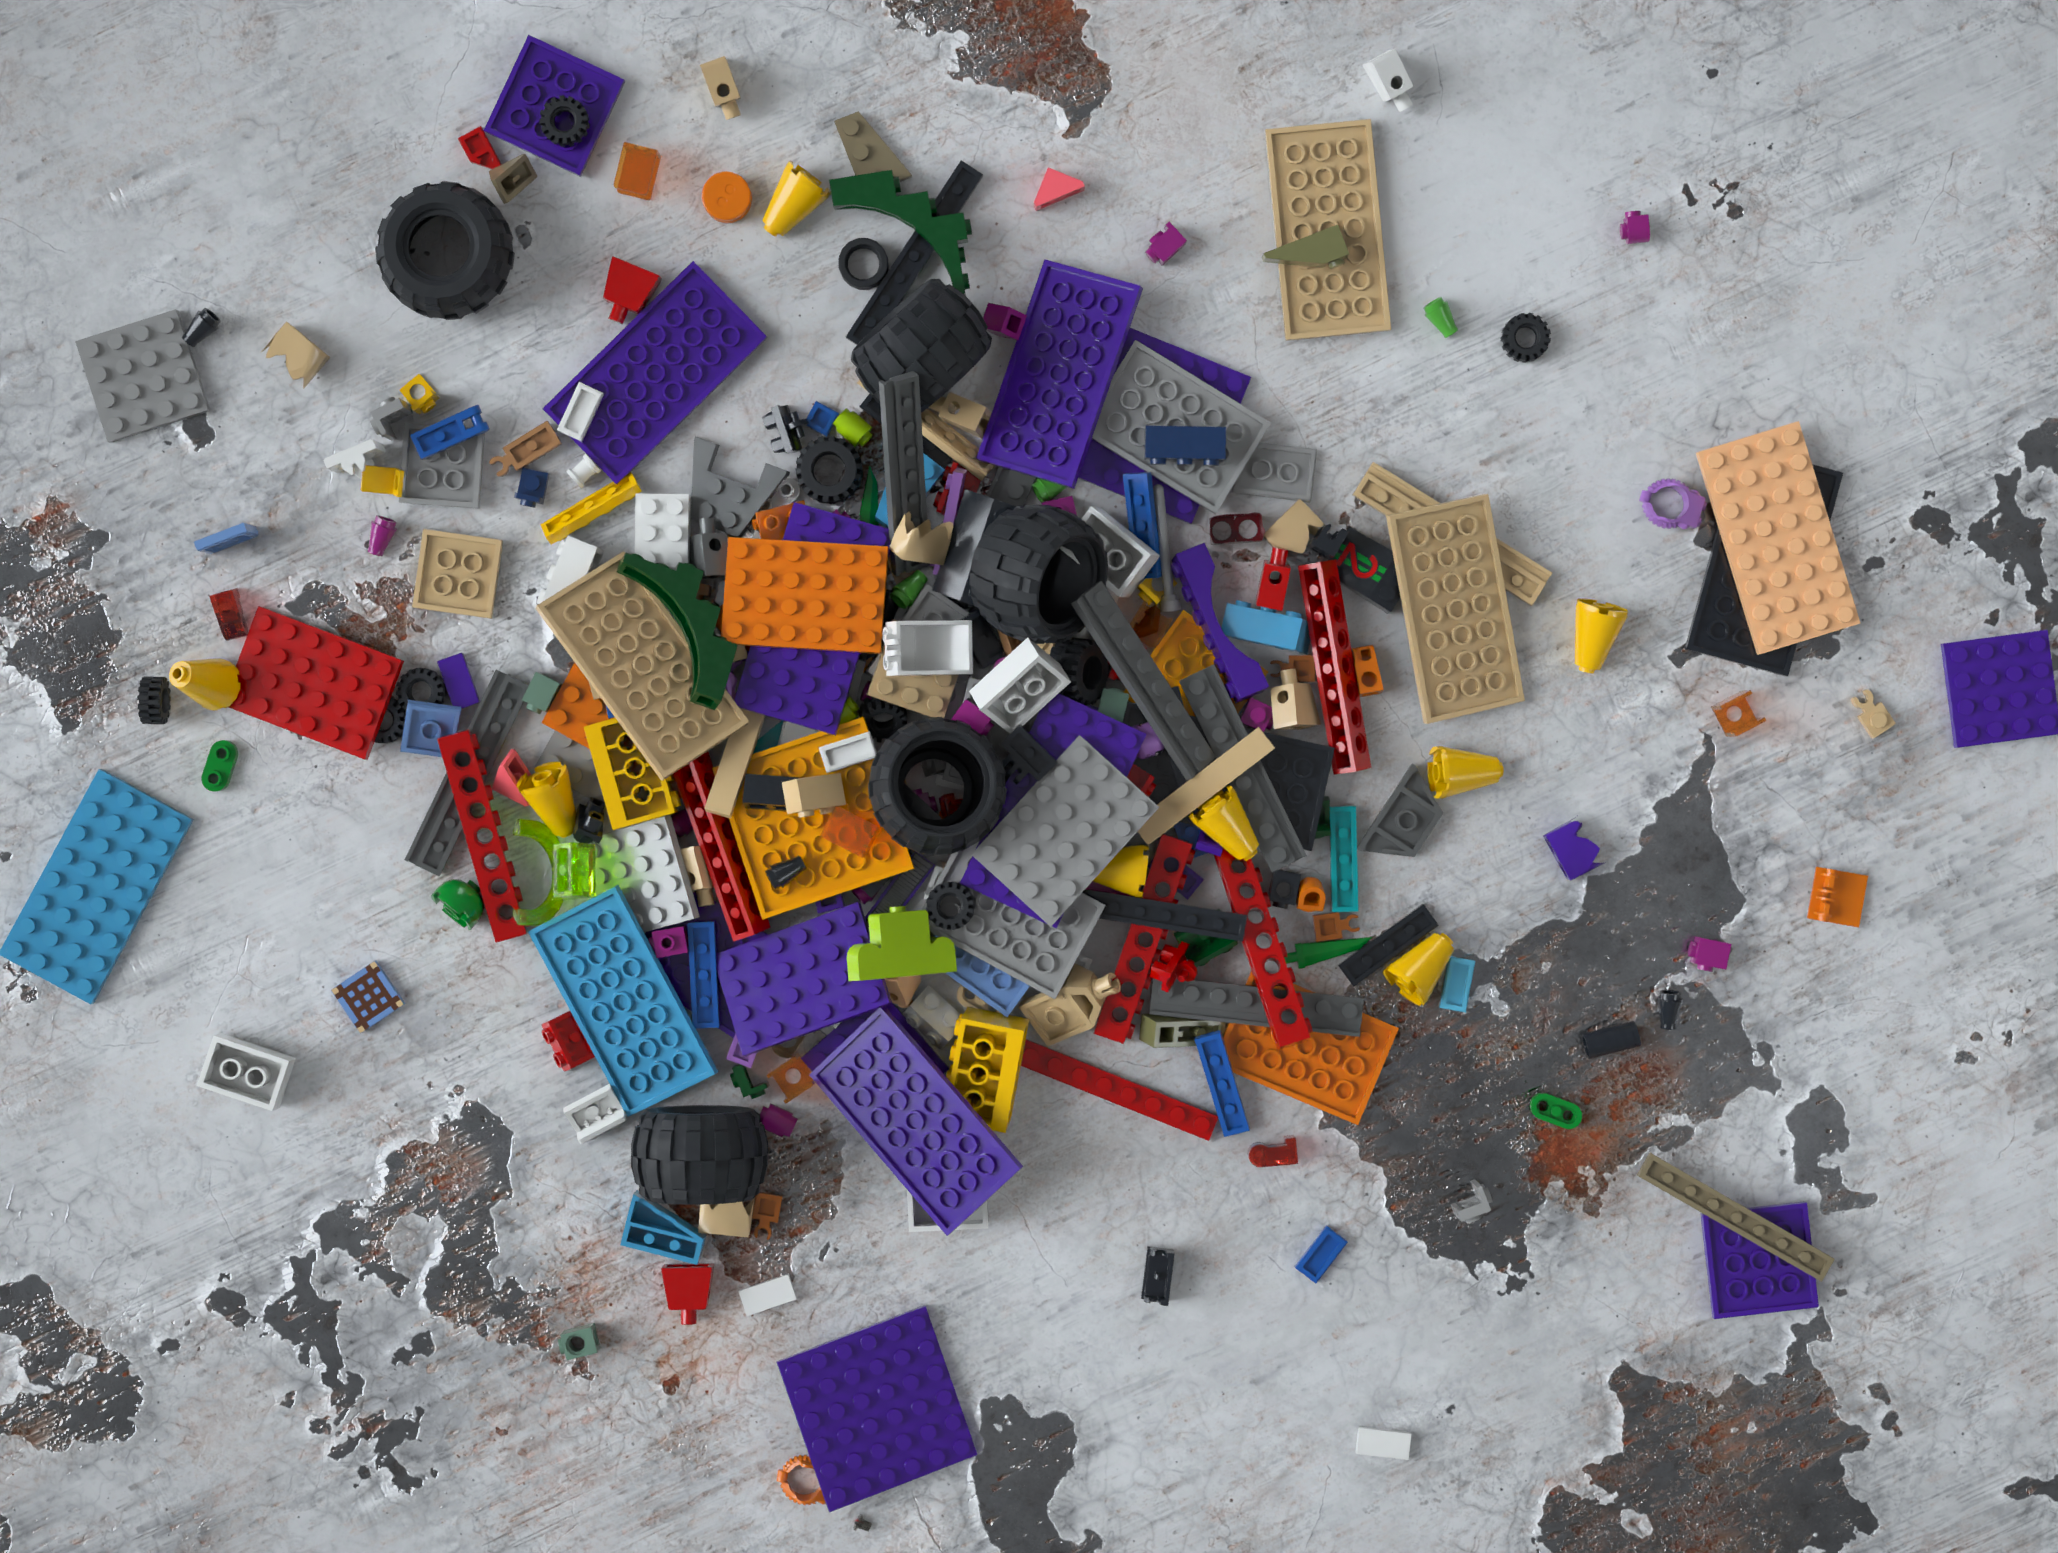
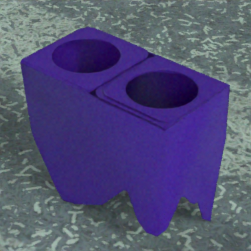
M1573 819L1543 835L1563 874L1570 881L1604 864L1593 862L1600 848L1589 839L1577 836V832L1582 828V823L1578 821L1571 822Z

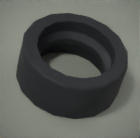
M857 238L848 242L842 248L838 258V268L843 280L849 286L858 290H870L879 286L887 274L888 257L884 248L877 241L869 238ZM858 249H869L878 257L879 268L877 273L869 279H858L849 271L848 260L850 255Z

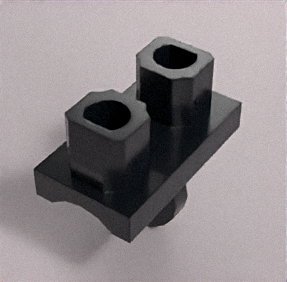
M788 405L771 407L772 411L763 416L762 419L767 430L778 428L780 437L771 440L773 452L794 453L801 451L802 445L799 438L805 437L802 427L809 424L808 419L800 420L797 411L790 412Z
M590 797L586 806L579 804L573 830V836L577 842L582 844H588L593 841L598 844L601 842L604 812L602 811L605 807V802Z

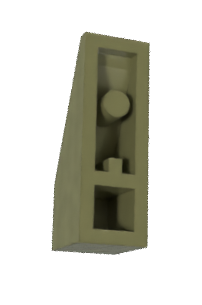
M1335 225L1265 252L1262 255V260L1267 263L1320 268L1329 265L1330 269L1345 264L1344 259L1349 256V252L1339 226Z
M1141 1014L1139 1040L1153 1048L1196 1046V1036L1221 1030L1223 1037L1225 1022Z

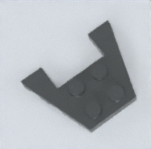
M695 436L691 520L699 522L701 518H715L717 530L741 538L752 524V520L756 519L755 513L760 512L768 499L774 496L777 492L776 489L783 480L787 479L790 472L765 463L757 488L711 472L720 445Z

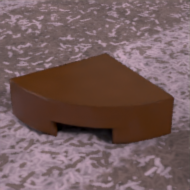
M1154 605L1144 612L1146 615L1140 623L1136 622L1133 630L1138 638L1158 632L1161 611L1157 606Z

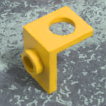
M421 374L415 376L400 389V392L412 405L410 408L419 415L421 413L426 414L436 406L435 402L440 399ZM417 384L425 388V395L419 400L412 398L410 394L411 388Z
M366 465L365 471L362 472L360 490L362 492L393 494L396 497H402L404 471L393 467Z
M1146 578L1137 587L1140 590L1138 595L1148 605L1153 603L1156 606L1162 600L1161 596L1164 595V592L1154 590L1151 584L1153 578ZM1173 579V586L1175 587L1177 582Z

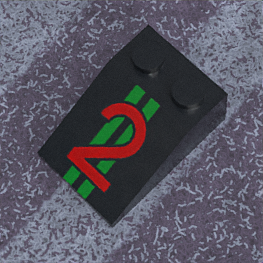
M1349 527L1347 529L1349 533L1336 555L1328 559V561L1336 559L1341 585L1388 614L1401 597L1393 552Z

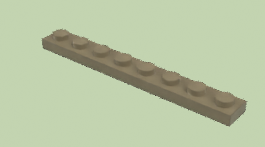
M1652 1153L1648 1154L1637 1173V1176L1821 1282L1835 1260L1833 1257Z

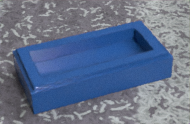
M1326 1225L1294 1267L1316 1284L1348 1241Z

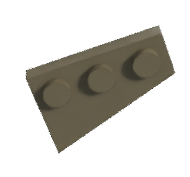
M859 111L834 121L855 175L892 170L894 177L899 176L900 182L912 177L911 173Z

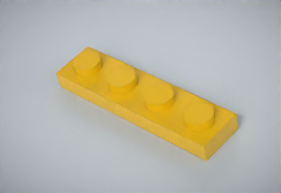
M630 472L617 485L611 482L540 524L546 539L552 545L557 541L564 540L577 529L586 527L599 516L611 512L613 508L621 503L633 499L636 493H640L642 490L633 473Z

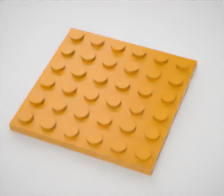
M864 717L840 724L836 736L820 731L752 755L746 774L805 778L841 773L846 805L836 807V812L821 815L820 810H815V815L801 818L798 817V813L787 814V811L747 809L743 804L744 778L732 817L729 820L762 920L915 869L908 848L902 847L892 840L887 831L880 827L873 814L874 810L868 794V783L871 772L870 768L874 759L826 773L819 747L869 732ZM719 766L712 768L715 776ZM799 855L807 869L802 871L783 889L781 887L774 889L765 873L770 868L769 865Z

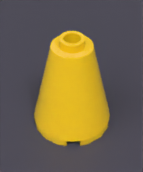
M789 161L785 166L762 219L765 223L763 228L774 237L778 234L784 236L831 195V191L828 188L823 191L819 187L822 182L799 165L794 169L792 161Z
M1577 599L1575 609V664L1579 666L1580 671L1593 674L1595 670L1601 669L1628 617L1627 609L1607 602L1605 604L1597 603V600Z
M222 658L179 661L171 667L169 672V679L173 686L202 707L212 711L229 707L236 700L241 684L238 682V669L232 662Z
M1443 746L1432 747L1429 755H1433L1432 762H1427V778L1430 791H1436L1434 798L1443 799L1498 783L1499 779L1503 777V764L1495 756Z
M558 761L548 762L535 767V773L529 777L527 773L522 775L517 782L519 792L553 835L562 838L572 835L576 823V811L567 766L565 764L562 766L561 762Z
M1228 785V791L1223 792L1222 789L1198 807L1199 811L1196 814L1191 812L1189 818L1197 827L1237 860L1244 859L1247 861L1257 854L1259 843L1235 789Z
M1124 846L1093 882L1137 898H1142L1143 892L1138 890L1141 888V885H1145L1149 856L1143 855V851L1147 852L1149 846Z
M1437 933L1432 934L1387 966L1383 971L1385 978L1392 986L1396 983L1400 988L1399 993L1410 1002L1418 1006L1424 1005L1428 1001L1454 952L1453 941L1444 933L1440 935Z

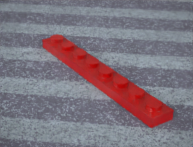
M1028 1039L1025 1041L1022 1067L1207 1141L1210 1140L1218 1120V1115Z

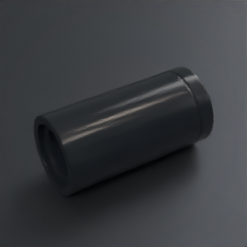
M1634 1021L1582 1033L1583 1045L1588 1059L1641 1046L1640 1035Z

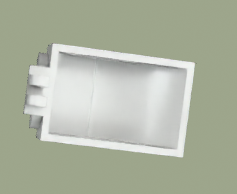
M972 620L885 622L882 632L883 642L885 643L883 667L886 670L887 676L973 674Z

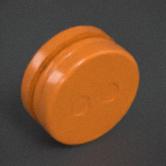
M724 171L714 174L706 181L702 190V202L708 214L716 221L734 223L744 218L749 212L752 204V194L747 182L740 175Z

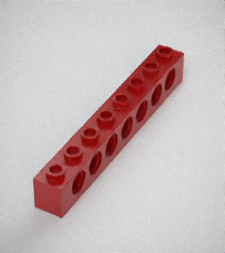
M1335 559L1300 565L1298 570L1328 746L1335 748L1332 759L1333 775L1372 768L1337 561Z
M467 729L438 737L437 741L495 943L527 934L526 927L530 926L527 912H521L519 902L523 901L520 887H514L512 877L516 876L513 862H507L505 851H508L509 848L505 835H499L497 826L502 824L498 810L493 811L490 801L494 800L491 785L485 786L483 775H486L487 771L483 759L478 760L475 750L480 749L476 733L471 734L470 730ZM467 752L471 757V762L466 766L459 765L455 759L457 753ZM467 777L475 778L478 782V788L474 791H467L463 787V780ZM474 803L483 804L485 807L484 815L480 817L472 815L470 806ZM482 828H487L492 832L493 838L488 842H482L479 840L477 832ZM488 854H496L500 859V863L496 867H489L485 863V857ZM494 880H504L507 883V889L500 893L494 891L492 888ZM502 905H511L514 908V914L509 918L501 916L499 908Z
M707 751L675 772L674 777L734 942L771 928L768 918L762 920L729 818L706 812L704 809L715 779L712 769L713 764Z
M1165 833L1162 834L1142 891V898L1178 904L1179 900L1174 899L1177 889L1183 890L1187 875L1183 874L1185 865L1192 864L1196 850L1191 849L1193 843ZM1168 857H1174L1179 862V868L1174 872L1168 871L1164 866V861ZM1160 882H1166L1170 886V894L1167 896L1158 895L1156 885ZM1131 924L1114 973L1116 977L1112 981L1118 978L1121 987L1123 983L1131 982L1136 986V993L1127 996L1121 989L1120 992L1107 996L1094 1034L1124 1044L1126 1038L1131 1040L1136 1024L1131 1023L1134 1013L1140 1015L1144 999L1140 998L1143 988L1149 989L1152 980L1149 974L1151 964L1159 960L1162 950L1157 949L1160 939H1166L1169 930ZM1142 932H1148L1153 936V943L1150 946L1140 944L1138 938ZM1132 958H1142L1145 963L1144 969L1141 971L1133 970L1130 966ZM1116 1007L1126 1009L1128 1016L1125 1020H1117L1114 1017L1113 1010Z
M1223 848L1221 857L1214 854L1213 856L1232 912L1248 915L1251 911H1257L1262 916L1260 923H1252L1247 916L1245 936L1242 944L1277 1050L1308 1041L1311 1038L1309 1033H1313L1309 1018H1304L1301 1008L1304 1007V1002L1300 992H1295L1293 983L1296 982L1292 967L1287 968L1284 959L1288 957L1286 947L1283 942L1279 943L1276 935L1279 932L1276 918L1271 917L1268 910L1271 907L1267 892H1262L1260 883L1263 882L1259 867L1254 868L1252 859L1247 861L1244 859L1237 860ZM1236 861L1242 862L1245 866V872H1234L1231 864ZM1243 886L1250 887L1254 892V896L1244 898L1240 894V888ZM1259 936L1267 937L1270 941V947L1260 948L1257 945L1256 938ZM1268 961L1275 962L1278 965V972L1274 974L1268 973L1265 969V963ZM1276 986L1283 987L1287 992L1286 998H1276L1273 994V988ZM1285 1011L1293 1013L1295 1022L1293 1024L1284 1023L1281 1014Z

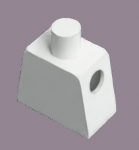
M1395 48L1385 51L1363 64L1365 71L1384 102L1392 99L1399 112L1413 105L1406 92L1413 87V84ZM1392 79L1395 81V88L1391 86Z

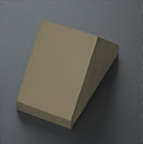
M521 154L489 171L491 182L504 204L511 201L538 177L526 154Z

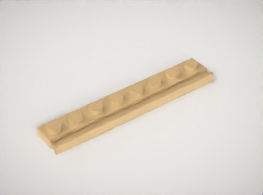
M1372 462L1352 494L1385 516L1440 504ZM1496 538L1505 590L1532 606L1552 575V572Z

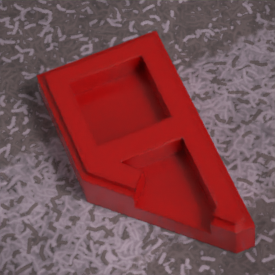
M481 126L458 138L472 164L489 169L502 165Z

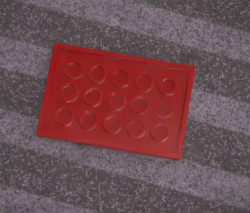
M258 606L236 664V668L239 671V674H237L238 682L241 683L240 691L236 700L229 708L368 760L404 660Z

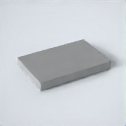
M1259 442L1235 481L1232 493L1295 501L1301 499L1303 502H1311L1317 449Z

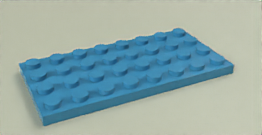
M98 769L0 949V956L90 1005L94 1004L194 819L103 769Z
M619 885L528 931L627 1117L718 1072Z

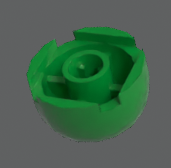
M460 879L448 880L440 885L431 895L432 900L436 904L439 901L444 904L442 911L460 926L464 928L467 926L468 930H471L478 923L483 914L484 901L479 894L481 892L480 887L471 880L467 883Z

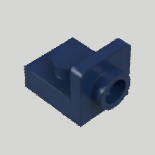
M522 468L517 493L515 492L514 498L521 500L520 505L535 508L536 503L543 505L550 474Z

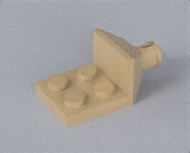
M1075 963L1056 999L1041 992L1021 1001L1019 1008L1025 1017L1029 1019V1022L1046 1045L1050 1046L1093 1028L1106 997L1120 992L1121 985L1118 978L1111 981V979L1116 977L1114 973L1106 974L1098 979L1094 972Z

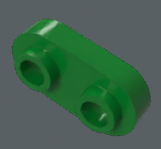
M220 740L212 745L201 776L202 784L207 790L218 792L224 790L229 785L238 758V749L233 742ZM222 748L227 752L225 758L219 756V751ZM214 773L218 775V782L215 784L211 781V775Z
M1538 1093L1530 1101V1111L1535 1117L1559 1127L1573 1129L1582 1120V1112L1577 1105L1548 1093ZM1541 1101H1546L1547 1103L1545 1110H1539L1538 1108ZM1566 1110H1570L1572 1113L1571 1117L1567 1120L1564 1119L1563 1113Z

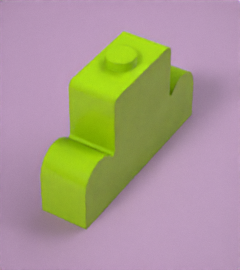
M906 906L889 907V913L870 914L868 917L870 943L855 944L847 952L848 981L957 972L956 952L952 940L947 937H930L928 912L926 910L906 911Z

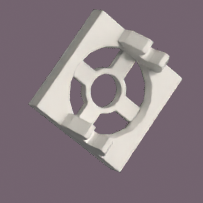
M370 439L326 457L323 461L326 468L336 473L346 471L350 475H356L361 479L366 465L376 466L373 458L386 454L383 444Z

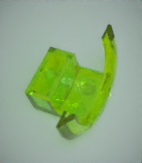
M517 820L513 828V836L529 837L537 841L546 851L552 867V884L544 902L532 910H513V917L518 925L537 926L544 924L556 915L563 901L596 897L595 844L561 843L558 837L553 835L545 824L535 820Z

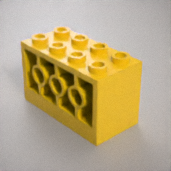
M616 718L584 726L613 830L678 813L677 807L681 806L678 791H672L670 781H674L673 774L661 781L635 744L632 745L631 750L628 747H624L628 734ZM635 761L637 764L642 765L638 776L636 773L631 772ZM642 787L650 792L645 802L643 798L638 797Z
M967 1007L964 1014L960 1013L955 1023L954 1035L958 1036V1039H955L954 1045L951 1047L949 1061H953V1064L947 1070L946 1077L992 1131L1006 1133L1012 1117L1029 1019L1012 1015L1006 1017L1001 1013Z

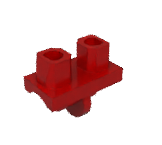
M1181 941L1178 948L1165 944L1160 954V961L1168 965L1155 961L1152 965L1150 978L1162 982V991L1169 992L1176 979L1180 982H1189L1196 978L1198 971L1194 961H1187L1185 957V952L1189 947L1188 943Z

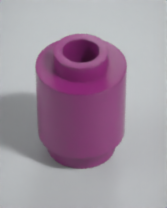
M771 1103L768 1108L763 1106L760 1112V1122L765 1126V1130L782 1138L783 1135L790 1138L798 1118L792 1116V1112Z

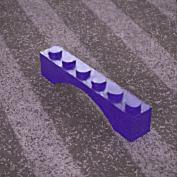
M1205 543L1175 554L1171 560L1172 572L1176 578L1180 579L1183 585L1181 588L1183 597L1186 602L1191 603L1194 610L1192 612L1193 619L1196 625L1201 626L1204 632V644L1208 650L1213 652L1215 657L1214 666L1226 681L1224 686L1229 697L1233 698L1236 704L1263 693L1269 685L1259 663L1238 650L1225 636L1217 621L1211 597L1215 565Z

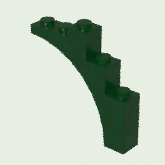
M892 170L829 180L835 210L860 209L874 211L896 218L913 228L930 243L942 259L951 278L952 286L966 296L965 290L970 289L968 273L963 274L961 263H966L964 247H958V244L968 243L967 235H972L970 219L964 218V212L932 217V214L937 213L935 198H929L928 191L897 196V193L901 192L899 176L894 177Z
M625 553L619 562L617 573L636 581L652 592L669 609L680 625L688 643L693 672L690 702L715 710L722 701L738 645L727 641L725 637L713 636L721 608L714 606L708 600L696 599L704 571L697 569L692 564L678 562L675 569L672 570L665 564L650 562L638 554Z

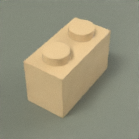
M841 773L798 778L782 782L787 814L798 813L799 818L815 815V810H820L821 815L836 812V807L846 805Z

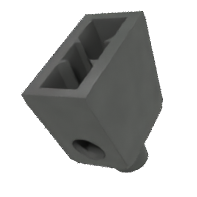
M715 518L699 519L700 534L690 536V564L704 571L702 579L723 577L726 575L727 534L716 533Z

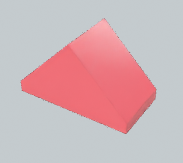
M1048 167L1035 198L1034 208L1038 211L1083 192L1085 185L1081 180Z
M511 749L500 764L492 790L523 806H529L530 804L519 792L517 782L525 773H527L528 777L531 773L515 749Z

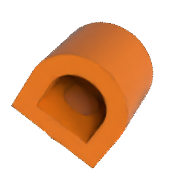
M1315 877L1302 879L1296 898L1297 909L1305 912L1323 911L1326 896L1321 881Z

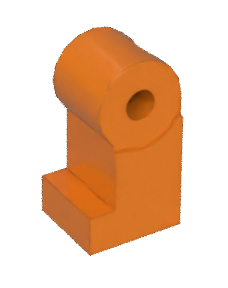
M1373 645L1351 648L1359 697L1381 694L1384 689Z

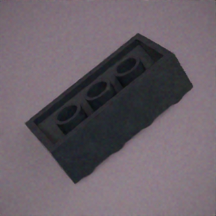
M965 489L953 524L944 565L939 567L932 591L974 605L971 598V585L969 584L971 564L976 547L990 523L992 524L998 515L1007 509L1014 510L1015 505Z

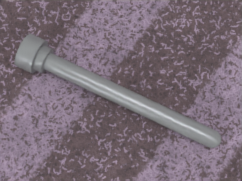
M1157 484L1153 487L1164 592V595L1161 596L1162 601L1159 602L1160 611L1181 610L1180 599H1177V594H1174L1164 489L1162 485Z

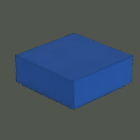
M816 401L806 418L809 422L807 427L828 437L834 426L833 422L840 414Z

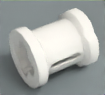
M585 454L580 463L573 469L569 468L566 472L583 488L585 486L584 483L595 473L599 474L601 470Z

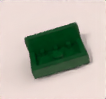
M1180 931L1174 933L1179 945L1181 941L1189 944L1185 956L1187 960L1194 961L1196 968L1206 965L1211 959L1231 951L1234 946L1239 944L1236 940Z

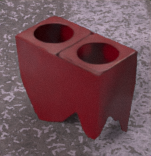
M1257 512L1249 514H1224L1209 518L1211 545L1261 542L1265 533L1262 515ZM1245 520H1251L1257 525L1256 535L1249 539L1242 537L1239 533V526ZM1218 522H1226L1231 528V534L1225 540H1218L1213 535V527Z

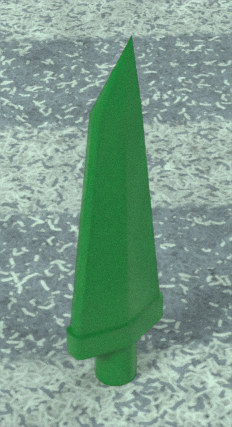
M869 466L858 520L879 526V523L875 521V515L878 510V482Z
M1372 937L1294 944L1295 952L1287 953L1288 957L1284 959L1286 964L1297 962L1298 968L1302 969L1306 966L1359 950Z

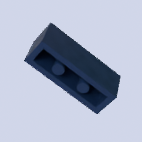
M1145 426L1144 460H1150L1151 465H1166V460H1176L1177 465L1184 466L1193 465V461H1203L1204 466H1219V461L1226 459V427Z

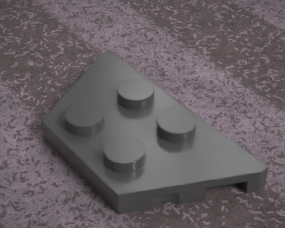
M1414 764L1410 765L1357 846L1359 851L1415 857L1441 818L1443 811L1435 801L1432 792L1427 784H1425L1418 768Z

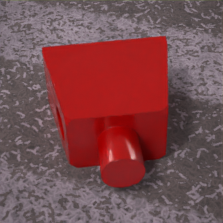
M612 256L603 299L613 304L608 319L623 325L628 311L639 314L650 301L662 278L658 274Z
M1273 547L1270 561L1264 560L1256 595V606L1283 610L1291 570L1290 565L1286 564L1288 549ZM1273 571L1280 573L1279 578L1276 580L1270 578Z
M698 1263L697 1265L664 1264L662 1266L661 1272L668 1309L681 1310L682 1325L697 1324V1310L707 1308L714 1263Z

